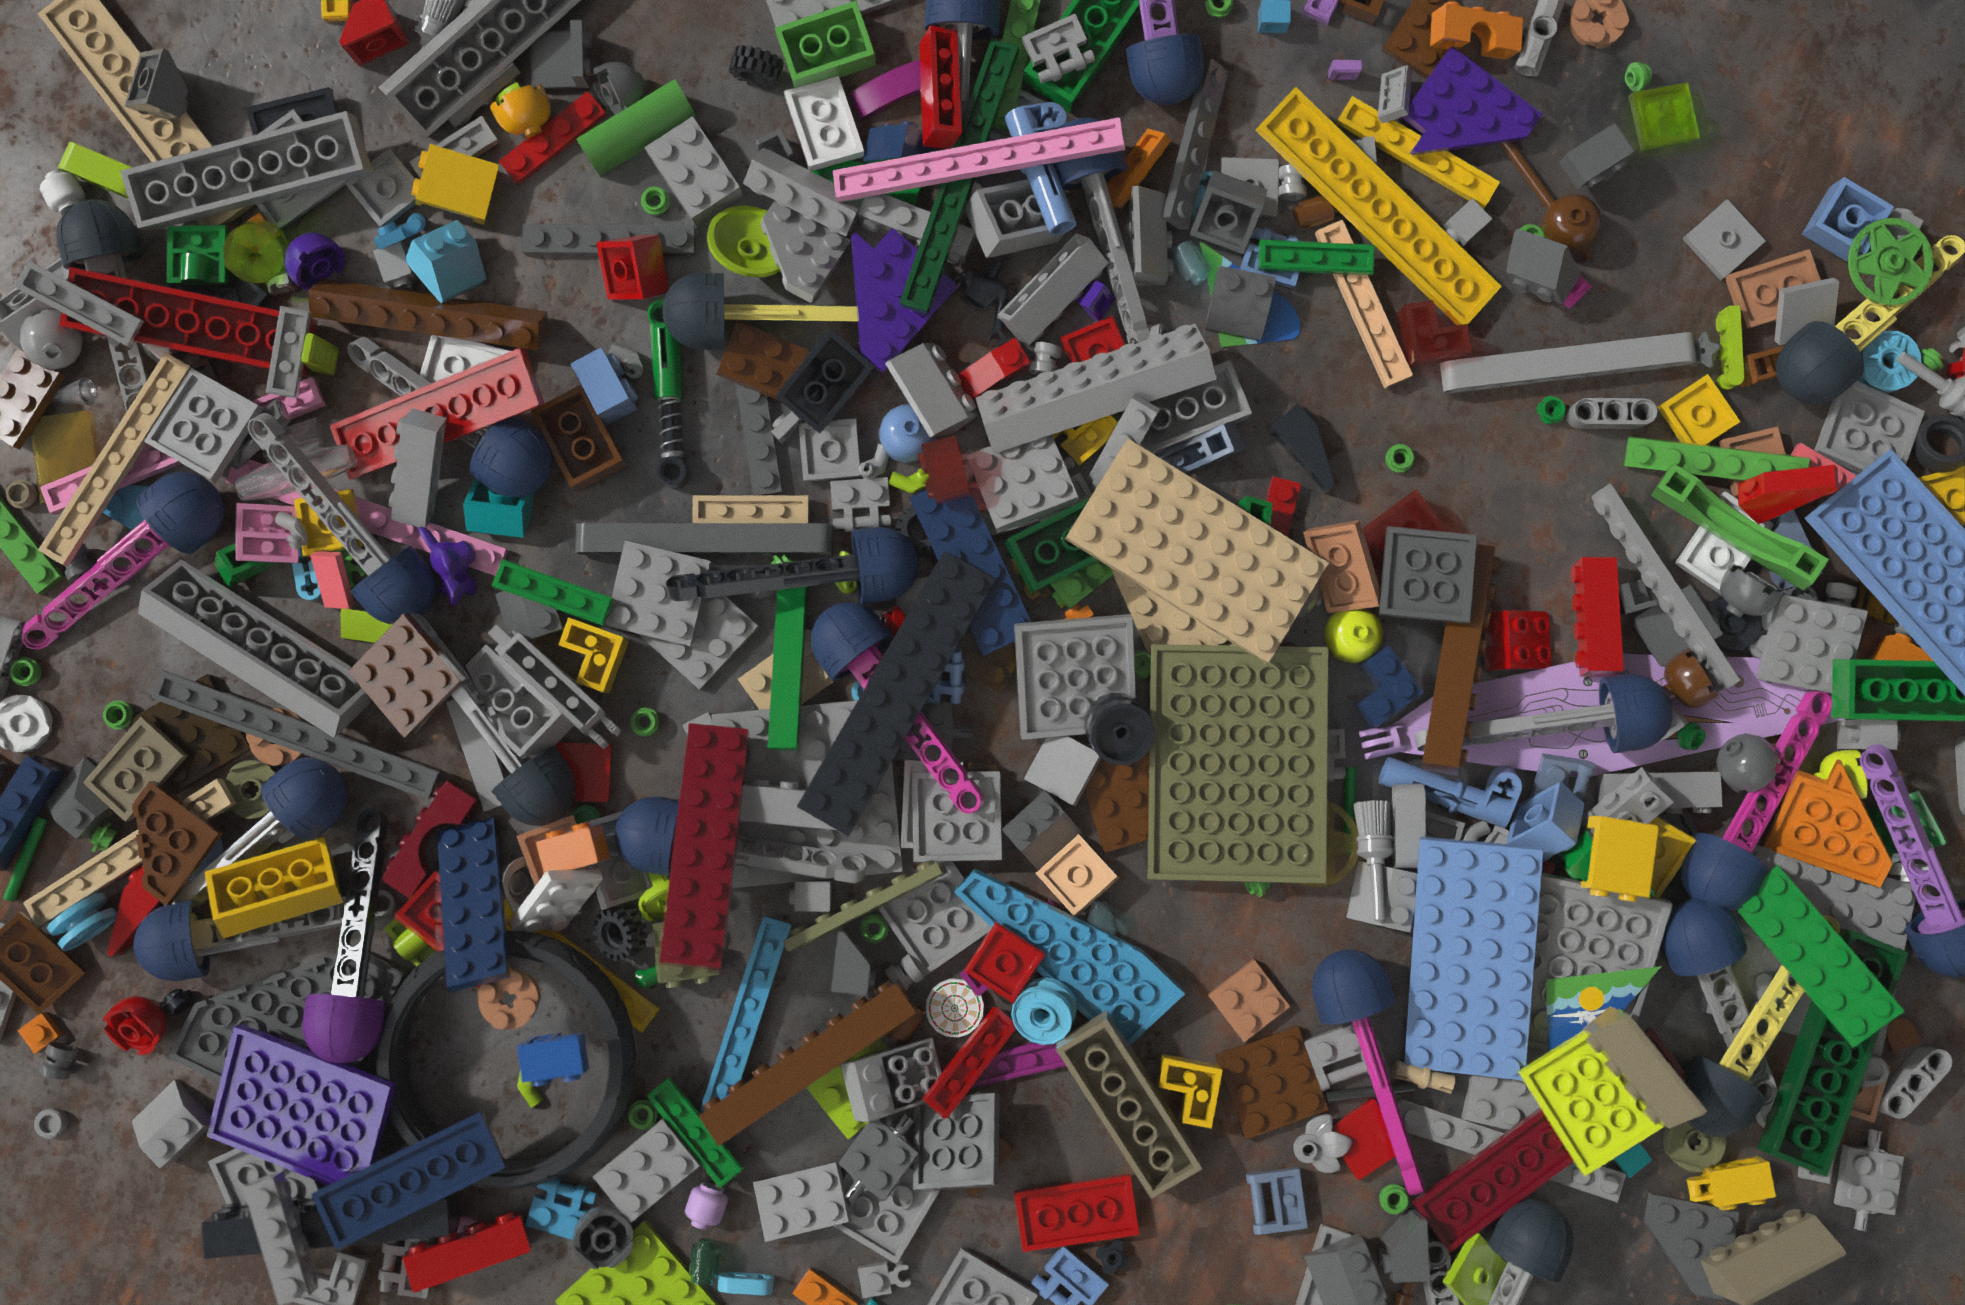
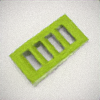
M307 333L301 361L312 372L334 375L339 349L324 339Z

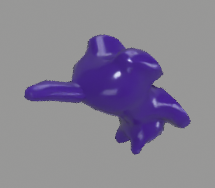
M420 526L418 531L431 550V564L441 582L440 586L435 588V592H441L444 596H447L450 604L454 606L458 605L464 593L473 596L476 592V583L467 573L466 568L475 561L476 553L474 548L465 541L457 543L451 541L438 542L431 531Z

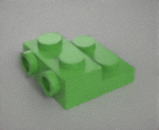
M1100 561L1050 586L1054 591L1051 596L1061 608L1066 606L1069 610L1114 574L1108 565Z

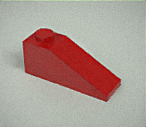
M1015 337L958 374L961 379L960 386L965 394L970 395L975 401V397L981 396L986 391L994 390L1029 370L1030 361Z
M1835 465L1764 472L1738 484V506L1757 524H1762L1838 490V468Z
M142 866L131 873L128 878L130 882L123 889L107 951L110 957L124 955L134 943L135 933L142 920L152 911L165 905L143 888L142 876H144V870Z

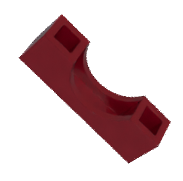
M446 781L445 784L440 783L432 794L433 802L429 808L424 807L415 820L418 824L412 832L409 831L405 834L399 843V846L402 848L396 857H390L383 867L385 873L381 880L409 899L434 873L426 857L427 843L433 832L448 823L467 824L481 803L478 796L455 781Z

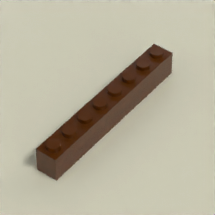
M320 279L309 289V311L312 312V318L538 350L547 339V311L453 298L441 304L434 295L327 279Z
M1476 543L1470 623L1446 622L1422 760V770L1458 776L1459 767H1465L1468 750L1462 749L1464 738L1470 739L1472 721H1467L1468 710H1475L1477 694L1471 692L1473 682L1479 683L1482 666L1476 665L1478 655L1484 656L1486 638H1481L1482 628H1488L1491 611H1487L1485 608L1487 600L1493 601L1495 584L1490 583L1491 574H1497L1500 557L1494 556L1495 546Z
M887 980L875 989L877 993L869 1000L864 996L850 1006L853 1011L844 1017L841 1013H838L826 1022L828 1026L820 1033L815 1029L801 1039L804 1044L795 1050L792 1046H789L776 1055L779 1059L771 1066L766 1062L752 1072L754 1075L752 1079L746 1083L743 1079H740L727 1088L729 1091L728 1095L722 1099L717 1095L702 1106L705 1110L699 1115V1118L716 1144L720 1146L916 1014L918 1008L901 982L897 980L892 984L890 980Z

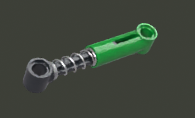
M657 300L649 306L647 311V317L650 322L654 399L661 403L658 409L661 411L659 422L662 424L660 436L663 437L661 449L664 450L661 454L657 474L667 487L680 489L688 483L690 478V472L686 466V458L684 457V452L681 451L680 441L683 440L680 438L679 429L682 427L679 426V415L681 413H678V403L683 399L680 342L670 334L665 322H657L658 315L663 312L664 300ZM664 334H666L667 358H665ZM671 467H680L681 472L678 478L674 480L667 478V472Z

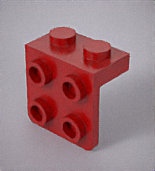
M1506 610L1491 612L1488 628H1483V638H1486L1484 650L1485 671L1545 669L1551 667L1549 615L1546 611Z

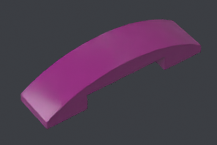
M920 59L884 73L849 93L860 121L886 111V106L921 93Z

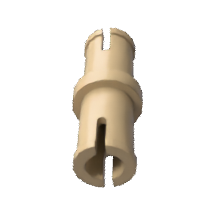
M1396 1060V1064L1393 1067V1079L1417 1084L1418 1088L1425 1089L1429 1087L1451 1094L1454 1088V1075L1430 1070V1068L1425 1066L1422 1069L1400 1060Z

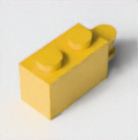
M1759 1156L1717 1163L1715 1166L1711 1165L1709 1168H1705V1171H1701L1702 1175L1686 1179L1690 1201L1699 1202L1707 1200V1202L1719 1207L1720 1210H1732L1737 1208V1204L1746 1202L1750 1205L1764 1204L1766 1199L1776 1197L1769 1161ZM1701 1184H1704V1192H1701Z

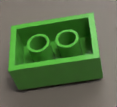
M857 1L775 27L777 39L794 88L836 76L841 78L876 66L875 53Z

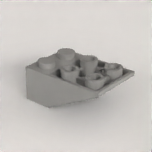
M933 1038L869 1053L841 1063L855 1121L870 1122L925 1103L922 1098L942 1074Z

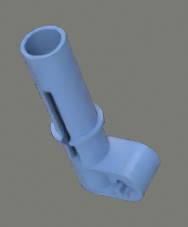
M1045 102L1017 107L1007 113L1005 122L1011 137L1060 129L1065 124L1067 116L1065 110L1059 104ZM1050 163L1020 169L1022 173L1027 175L1050 235L1064 234L1073 229L1077 222L1054 164Z
M1387 757L1383 765L1378 784L1392 788L1393 784H1424L1426 801L1446 807V811L1449 813L1457 811L1505 828L1509 823L1522 791L1521 780L1517 772L1510 766L1503 765L1495 768L1491 772L1484 790L1465 784L1463 779L1458 778L1455 781ZM1507 778L1510 779L1512 784H1506L1503 788L1509 799L1492 794V791L1502 793V787L1499 782H1505Z

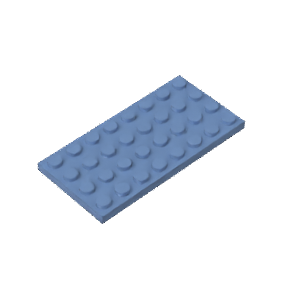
M1889 449L1806 516L1805 519L1965 695V529L1901 459Z
M1420 837L1404 1063L1422 1069L1425 1066L1435 1071L1522 1080L1518 1071L1526 1067L1543 847Z

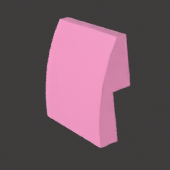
M237 503L235 524L236 561L298 563V549L291 548L288 545L290 542H287V537L291 535V532L275 522V517L279 512H285L296 517L295 506Z

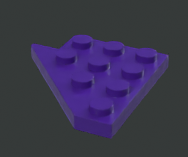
M1451 46L1410 102L1409 114L1401 118L1423 133L1410 151L1412 155L1524 140L1543 114Z
M893 227L875 248H872L856 232L851 237L860 354L881 373L887 368L885 363L897 357L958 286L943 273L929 315L902 308L899 302L918 250Z

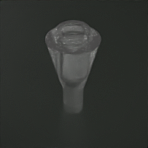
M82 377L60 388L49 404L62 402L91 406L96 401L98 390L90 379Z

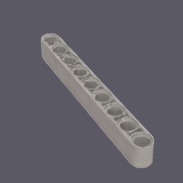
M1686 332L1450 360L1440 364L1443 393H1458L1684 366L1697 362L1693 333Z

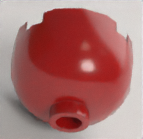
M134 995L121 999L103 1017V1021L106 1020L107 1022L104 1030L111 1041L127 1052L130 1048L140 1050L137 1055L150 1054L166 1034L168 1020L165 1012L161 1010L160 1004L156 1000L148 997Z

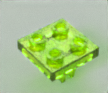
M1688 82L1632 92L1629 95L1640 151L1696 141L1700 137Z

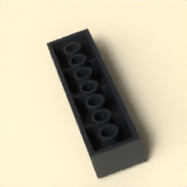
M459 1190L348 1245L449 1236L459 1225L461 1217ZM292 1197L294 1207L300 1216V1227L303 1236L308 1242L309 1249L334 1247L313 1198L312 1201L300 1202V1197ZM240 1203L225 1204L221 1206L220 1210L212 1212L209 1218L201 1222L204 1259L263 1254L249 1207H240Z

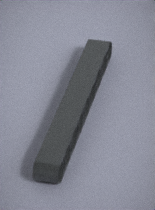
M822 523L576 524V554L622 555L624 542L630 541L684 555L833 554V525Z

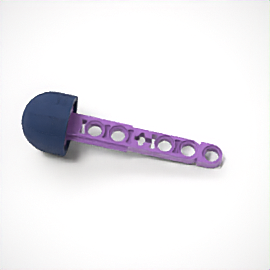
M1139 0L1145 41L1136 43L1126 49L1132 83L1143 98L1154 104L1174 105L1180 103L1194 93L1203 77L1204 59L1200 35L1179 34L1174 0ZM1153 6L1163 7L1166 13L1164 20L1158 21L1154 19L1151 13Z
M1873 744L1861 755L1860 764L1866 778H1871V790L1922 909L1921 912L1911 918L1910 923L1906 924V934L1917 958L1928 969L1948 977H1965V900H1955L1904 781L1896 772L1898 767L1892 753L1883 745ZM1875 753L1881 756L1884 762L1883 765H1876L1871 762L1869 754ZM1880 781H1890L1894 785L1895 791H1886L1881 786ZM1898 806L1902 808L1906 813V817L1899 818L1894 815L1892 807ZM1914 859L1925 861L1929 870H1921L1916 867ZM1932 885L1936 887L1940 896L1930 895L1927 893L1925 886Z

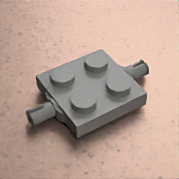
M1869 1129L1867 1146L1852 1147L1843 1145L1834 1204L1857 1211L1854 1229L1867 1231L1869 1214L1884 1213L1895 1215L1904 1161L1903 1156L1887 1153L1879 1149L1882 1131Z

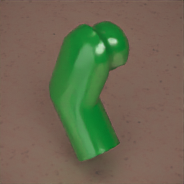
M654 964V967L647 970H637L634 974V982L641 988H650L658 984L656 965Z

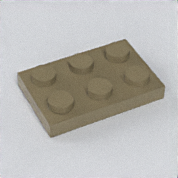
M140 717L83 783L125 822L131 821L134 818L132 804L147 783L155 781L162 786L188 755L147 717Z

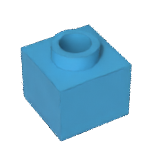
M1262 0L1258 9V33H1286L1290 25V0Z

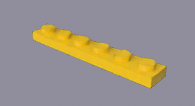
M1354 96L1350 98L1336 124L1360 138L1375 136V146L1468 201L1473 198L1482 209L1485 208L1500 181L1448 151L1419 155L1410 154V151L1421 135L1395 120L1382 124L1378 118V110Z

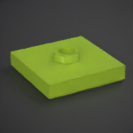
M1476 1233L1465 1242L1445 1276L1443 1283L1464 1305H1488L1507 1263L1490 1248L1480 1234Z

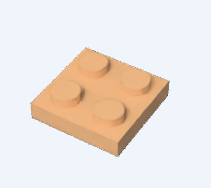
M1079 834L1036 872L1037 876L1074 917L1083 912L1119 879Z

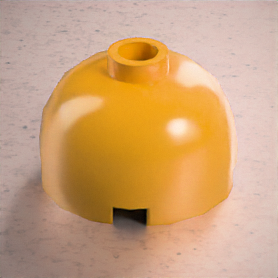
M538 84L537 90L534 89L533 85L518 88L503 95L504 102L499 106L496 101L491 104L490 109L495 119L505 131L514 135L525 134L526 138L533 137L542 132L540 127L547 122L551 110L548 96L542 84Z

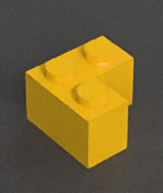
M568 617L558 645L586 655L576 683L610 694L629 639Z
M1161 1053L1156 1077L1157 1086L1183 1092L1179 1113L1182 1123L1212 1129L1223 1069L1218 1064Z

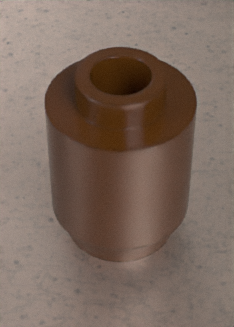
M1323 195L1298 203V206L1293 207L1294 220L1299 229L1306 228L1308 230L1334 221V215L1338 213V210Z
M915 1004L918 1008L916 1014L885 1034L897 1044H900L901 1041L908 1043L923 1022L922 1017L925 1011L917 1004Z

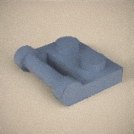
M1542 753L1530 797L1559 782H1562L1567 787L1571 771H1577L1579 773L1573 793L1583 802L1589 778L1591 775H1594L1596 764L1588 760Z
M1298 1167L1246 1173L1247 1183L1251 1187L1255 1223H1253L1254 1234L1261 1235L1308 1228ZM1270 1182L1275 1221L1271 1222L1267 1221L1262 1183Z

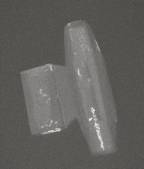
M317 418L296 423L284 429L286 431L284 434L297 444L327 481L356 467V458L349 444L321 448L323 446L322 430ZM279 445L280 452L287 458V452ZM266 449L263 450V457L268 463L235 480L236 491L242 501L279 497L297 491L268 457ZM298 469L301 478L307 481L305 473Z

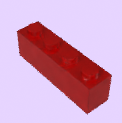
M930 25L919 44L923 146L951 149L962 133L958 30Z
M1581 557L1572 566L1570 572L1571 582L1575 583L1572 609L1576 611L1577 622H1575L1573 628L1574 638L1578 640L1575 665L1576 668H1579L1580 677L1617 676L1624 671L1617 557Z
M509 1210L497 1215V1220L485 1223L484 1220L477 1221L468 1225L467 1230L456 1234L453 1230L449 1236L437 1237V1241L426 1244V1241H420L410 1245L408 1251L404 1253L403 1263L413 1293L531 1252L532 1244L522 1212L514 1213L513 1210Z

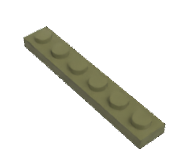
M933 860L927 861L917 867L919 872L911 876L905 873L892 879V886L884 890L882 886L870 890L866 893L867 898L859 903L856 899L851 900L840 906L841 912L833 916L829 912L816 918V925L808 929L806 925L794 929L790 932L791 937L783 941L787 951L799 950L949 873L944 862L934 863Z

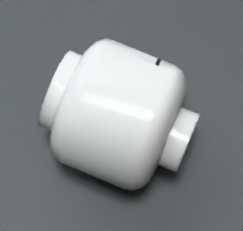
M61 170L51 171L45 176L46 179L40 185V191L51 211L61 215L74 204L86 199L78 179L72 173L62 172Z

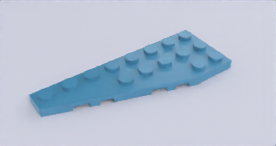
M974 869L954 890V893L991 928L995 921H998L1046 952L1036 970L1043 977L1059 980L1068 986L1075 996L1077 1009L1087 1019L1091 1020L1107 1010L1129 1045L1136 1041L1185 994V989L1143 949L977 869Z

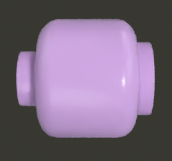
M702 1182L701 1186H695L692 1189L685 1208V1214L692 1220L691 1225L707 1230L709 1226L720 1224L728 1202L727 1196L723 1193V1188L720 1189L718 1185Z

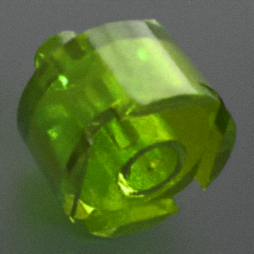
M266 220L248 221L234 229L227 236L223 247L224 264L235 276L246 282L265 283L285 268L284 255L289 243L283 231L277 225ZM257 246L259 248L258 253L261 254L260 256L255 254V251L252 249L253 247Z

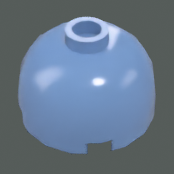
M910 404L900 405L891 409L883 418L879 429L880 442L885 452L893 460L902 463H910L925 458L932 450L936 437H929Z

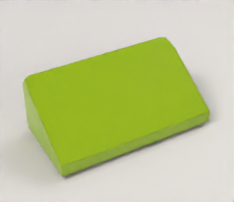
M341 608V638L376 643L393 625L383 623L365 611Z

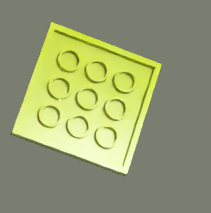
M1583 1030L1522 1068L1518 1073L1581 1174L1587 1176L1664 1126L1659 1123L1654 1125L1643 1112L1646 1109L1640 1099L1635 1101L1626 1092L1624 1086L1627 1083L1621 1076L1615 1077L1605 1065V1062L1608 1061L1602 1052L1597 1054L1585 1040L1589 1036Z

